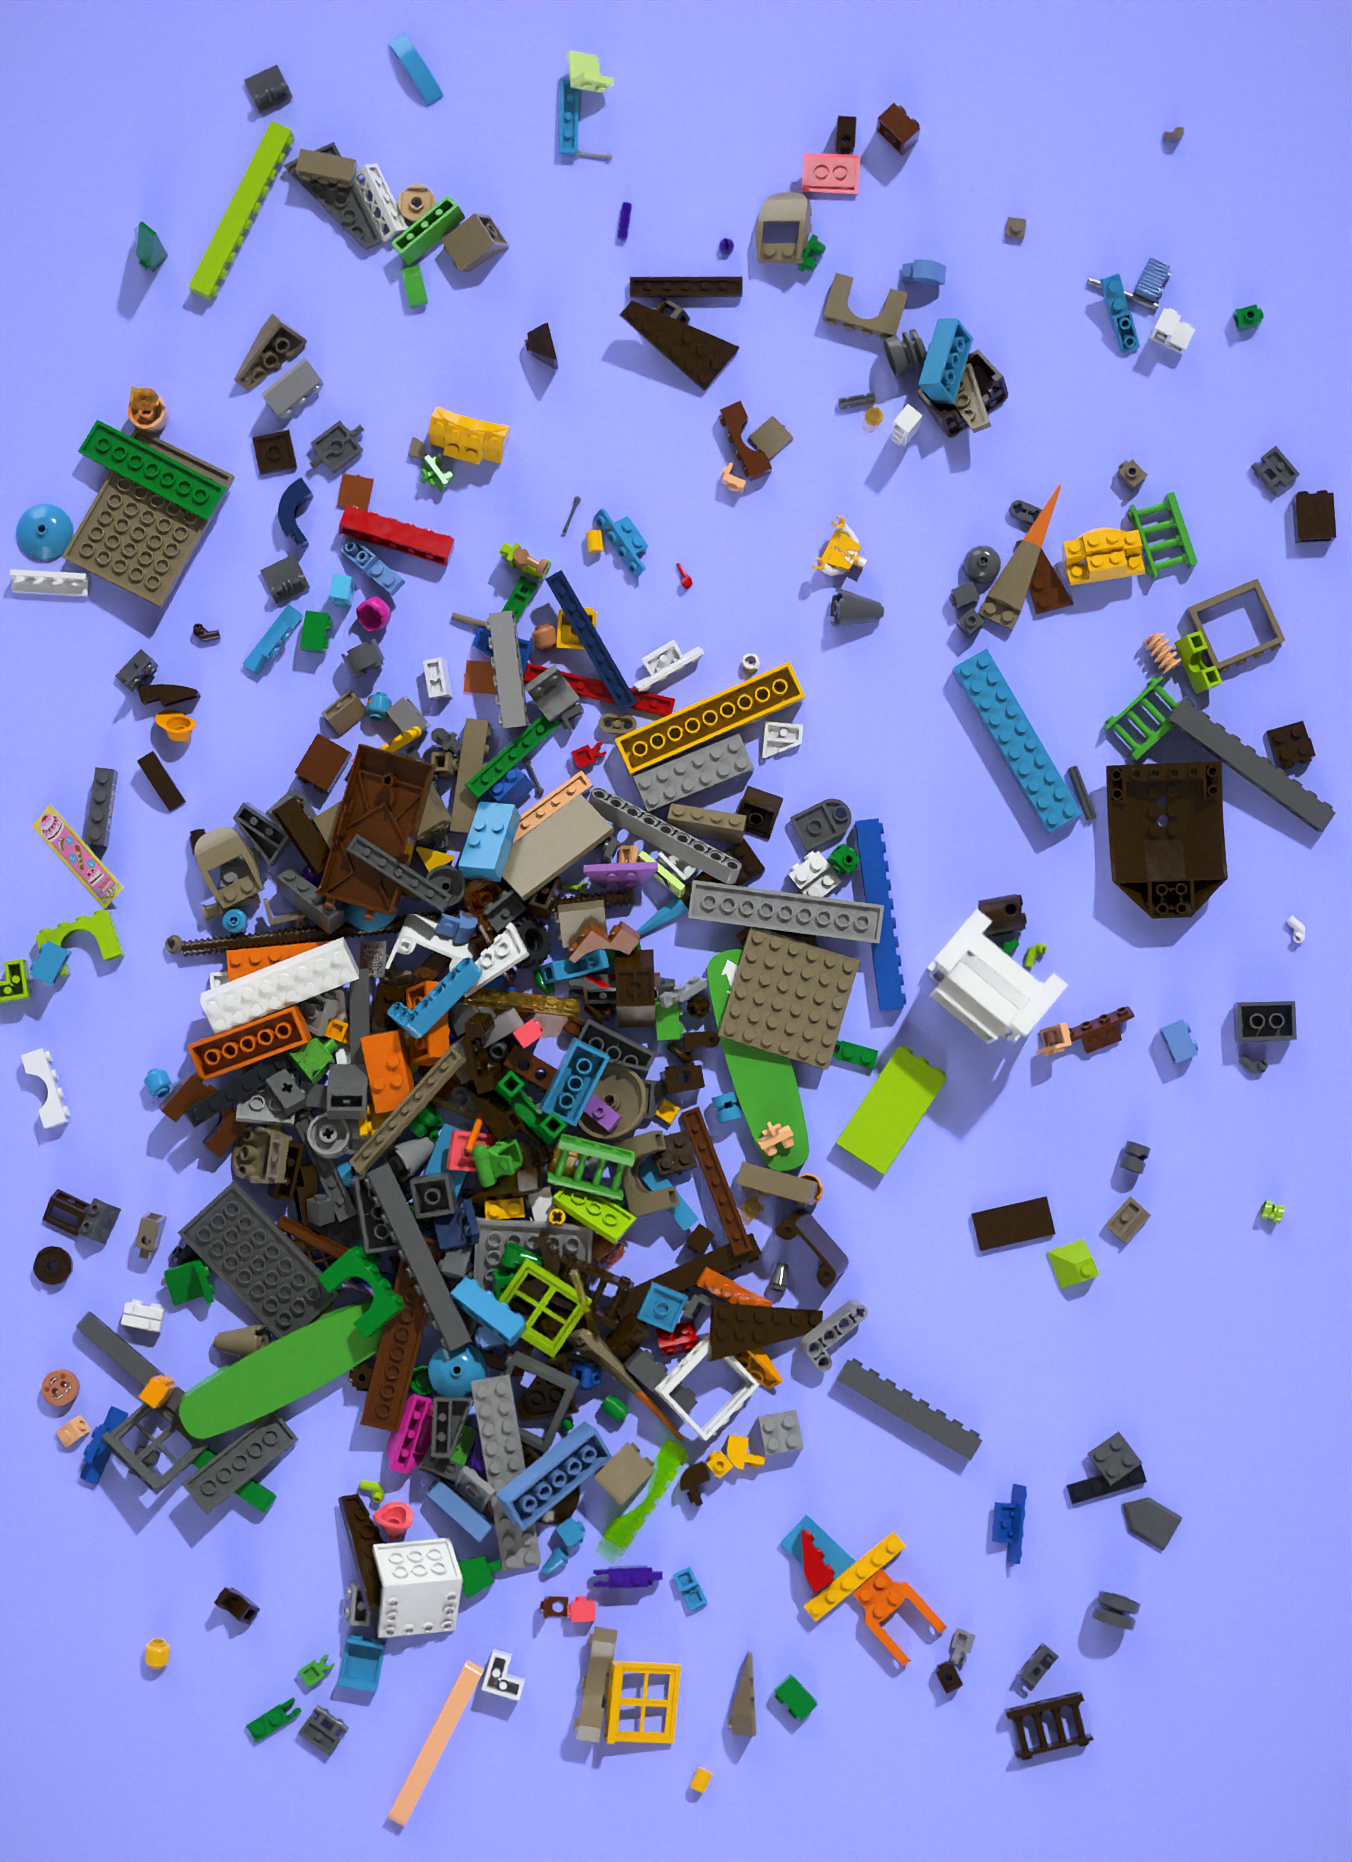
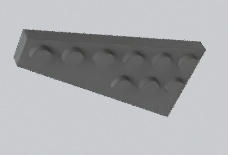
M335 142L315 150L341 156ZM298 159L283 165L365 250L383 243L355 183L353 187L342 188L335 183H320L316 179L303 180L296 173Z

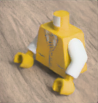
M836 516L839 519L838 524L831 522V525L838 529H835L822 558H813L818 564L811 565L812 569H819L829 576L849 573L853 565L863 570L867 559L858 555L861 546L853 530L845 523L843 517Z

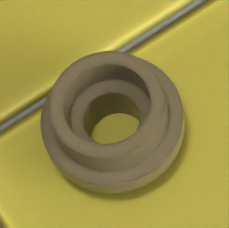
M179 935L168 937L165 941L166 950L172 954L180 953L183 942Z

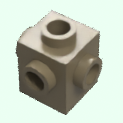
M451 751L432 752L431 764L437 765L434 774L438 775V778L450 779V776H457V770L459 769L458 757L453 755Z

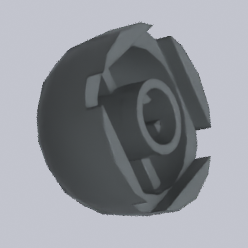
M979 545L967 552L963 560L964 573L971 581L977 584L993 581L1001 569L999 554L987 545Z

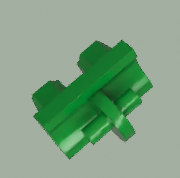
M813 234L809 240L807 250H803V264H797L799 271L803 272L806 269L814 272L818 261L811 258L813 253L821 257L823 256L826 246L818 241V236Z

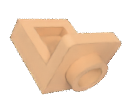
M729 463L728 467L724 466L720 477H723L722 484L727 485L731 491L743 492L746 481L731 475L733 463Z
M620 846L618 863H637L638 846Z
M79 1415L67 1422L55 1433L65 1448H67L90 1432L91 1429L83 1417Z

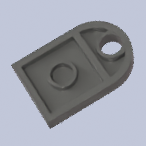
M830 798L790 817V820L806 852L844 834L851 824L852 815L846 803L839 799ZM839 808L846 811V817L843 819L837 818L835 814Z

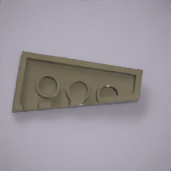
M968 363L965 366L954 405L973 433H976L992 425L971 363Z

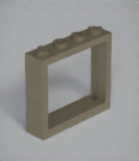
M1258 578L1190 606L1185 611L1194 632L1200 630L1208 646L1203 652L1209 666L1216 665L1219 673L1229 670V666L1233 664L1240 666L1246 663V659L1252 656L1254 659L1264 655L1266 650L1271 649V651H1275L1281 648V644L1286 641ZM1254 590L1275 639L1218 662L1197 614Z

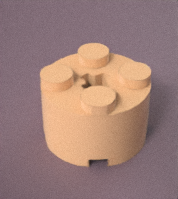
M138 392L132 396L128 403V417L133 425L149 434L160 431L169 419L167 406L155 392Z

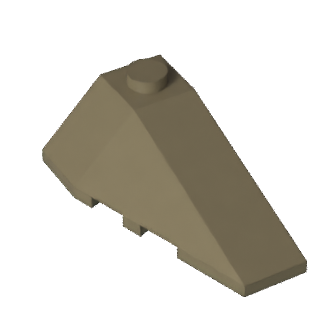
M272 313L261 327L234 381L249 391L263 381L271 371L282 367L281 364L289 358H294L308 340Z
M752 1651L747 1653L731 1710L732 1717H728V1729H732V1734L756 1736Z

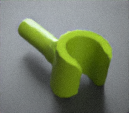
M586 882L580 885L562 884V889L576 890L580 894H586L588 892L582 891L581 886H589V884Z

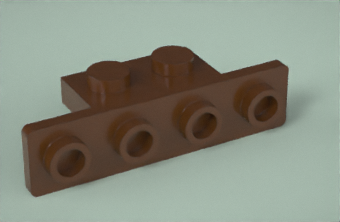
M484 915L479 917L478 922L482 934L470 939L478 959L481 957L484 949H488L497 937L492 932L490 921H486ZM511 967L503 973L510 987L514 986L516 972Z
M1126 1006L1120 1007L1109 1014H1102L1091 1021L1082 1022L1076 1027L1068 1028L1071 1042L1081 1039L1086 1054L1122 1040L1118 1024L1134 1018L1135 1015L1130 1007Z

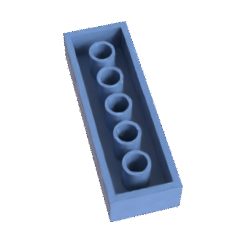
M584 1421L496 1493L495 1496L511 1523L524 1531L610 1460L612 1455L598 1430Z

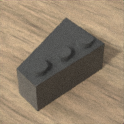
M243 802L233 819L246 837L253 843L255 849L265 859L268 866H275L291 840L285 831L278 827L265 813L249 802Z
M433 1397L432 1458H453L474 1401L473 1398Z

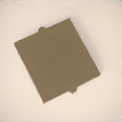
M773 415L748 437L757 446L758 451L765 452L769 460L794 439L785 429V425H782Z

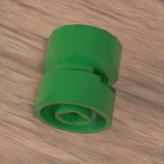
M427 1103L410 1122L408 1127L415 1135L423 1138L430 1131V1126L434 1127L442 1118L437 1110Z

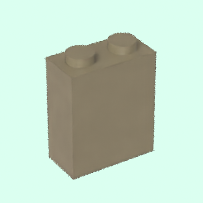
M604 900L558 905V912H555L556 924H560L557 936L558 941H562L563 948L569 947L573 941L576 942L581 930L584 927H588L590 923L608 934Z

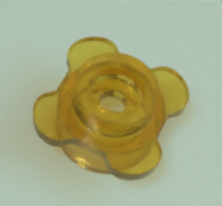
M751 1196L750 1200L744 1201L741 1204V1208L745 1209L747 1217L751 1219L757 1213L764 1211V1206L760 1205L757 1196Z

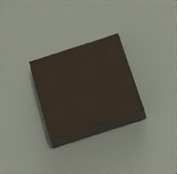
M290 430L252 437L260 475L297 468Z

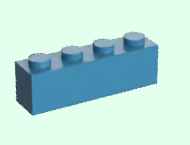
M465 1277L450 1293L453 1302L511 1347L526 1331L525 1319L517 1313L515 1315L511 1312L510 1307L504 1302L500 1303L490 1291H484L480 1288L481 1286L476 1280H470L468 1277Z

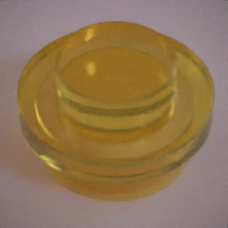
M870 407L866 410L865 421L869 425L876 426L882 422L884 415L880 408Z

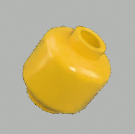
M152 1639L145 1645V1663L151 1666L152 1669H162L170 1661V1645L164 1639Z

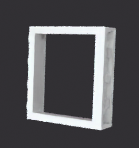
M707 1334L654 1389L694 1433L705 1441L712 1435L715 1436L716 1430L729 1421V1416L734 1411H738L743 1406V1402L748 1397L754 1395L753 1392L760 1385L733 1355L725 1357L723 1359L745 1383L702 1428L687 1415L669 1393L706 1356L709 1351L710 1334Z

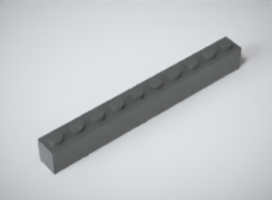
M1181 700L1177 702L1165 721L1315 831L1322 832L1325 830L1336 814L1329 803L1321 802L1317 799L1318 796L1314 792L1306 791L1302 788V784L1296 779L1291 780L1281 768L1276 769L1271 765L1272 762L1268 758L1257 755L1253 747L1242 744L1238 736L1227 733L1223 725L1209 720L1210 716L1194 709L1195 705L1190 701Z
M389 1163L365 1173L366 1178L364 1182L368 1189H372L374 1194L372 1199L376 1207H380L382 1214H380L382 1221L385 1225L388 1224L391 1230L389 1232L391 1240L396 1242L399 1247L397 1250L401 1260H405L408 1266L405 1268L410 1278L413 1277L416 1283L414 1285L418 1296L421 1295L424 1300L422 1305L427 1314L430 1313L433 1319L430 1321L435 1331L438 1330L441 1336L439 1342L442 1348L452 1351L472 1341Z

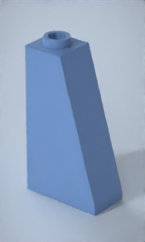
M440 1479L438 1482L434 1480L427 1488L430 1491L427 1496L479 1542L495 1524L483 1513L481 1514L444 1480Z

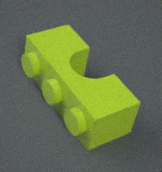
M1201 630L1188 634L1174 642L1196 695L1209 691L1223 683L1216 665L1207 667L1203 662L1202 653L1208 646Z

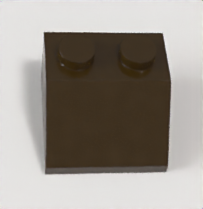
M747 786L738 814L746 815L745 832L769 840L784 798Z

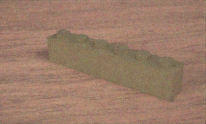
M466 718L463 745L452 810L453 821L450 824L451 833L469 834L479 804V798L476 799L464 784L487 765L484 763L485 756L489 755L490 745H487V738H491L492 726H489L488 720Z

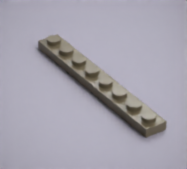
M451 1046L351 1158L349 1163L359 1174L364 1175L466 1061L455 1047Z

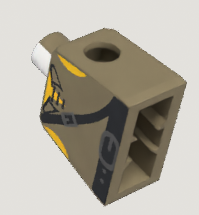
M147 1212L141 1217L135 1246L140 1248V1258L150 1259L152 1251L159 1247L167 1216Z

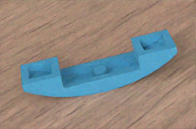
M405 34L388 43L418 87V91L427 105L444 96L429 68Z

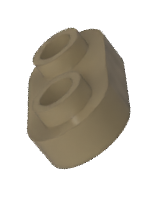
M606 713L599 719V728L604 733L625 735L636 730L637 723L635 718L630 715ZM611 721L612 725L610 727H606L605 722ZM627 722L631 724L629 729L624 728V724Z

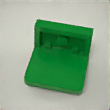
M200 1259L164 1271L165 1281L174 1305H179L204 1296L207 1304L214 1302L212 1295L216 1294L212 1283H208L207 1279L210 1277L207 1266L203 1267Z

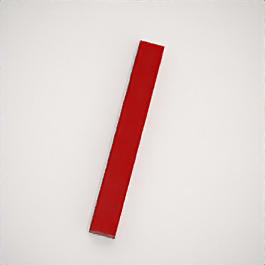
M527 663L524 682L529 683L548 668ZM560 671L578 696L617 705L603 681ZM630 688L638 702L630 707L631 709L663 717L672 714L675 699Z

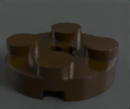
M48 1246L37 1253L33 1263V1270L40 1281L50 1285H57L66 1281L70 1274H72L73 1260L71 1255L62 1247ZM51 1260L58 1263L55 1271L48 1268Z

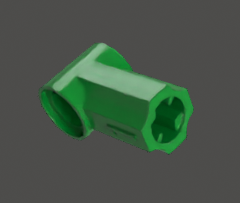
M508 1243L501 1263L507 1267L517 1268L521 1267L525 1259L528 1258L541 1266L543 1256L524 1250L518 1244Z

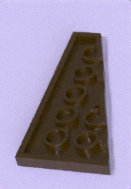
M359 1494L340 1496L338 1502L366 1611L378 1610L381 1605L383 1585L372 1550L373 1545L388 1543L384 1542L380 1536V1530L370 1519V1513Z

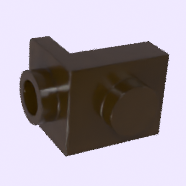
M616 1003L611 1007L608 1004H587L583 1010L601 1024L605 1019L609 1021L615 1015Z

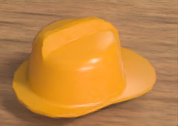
M164 710L155 716V722L166 730L170 740L189 743L193 729L197 725L195 720L175 710Z

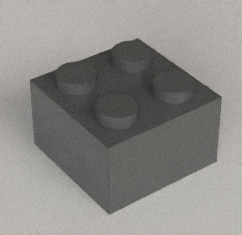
M452 1171L417 1176L410 1180L416 1219L452 1214L458 1210Z

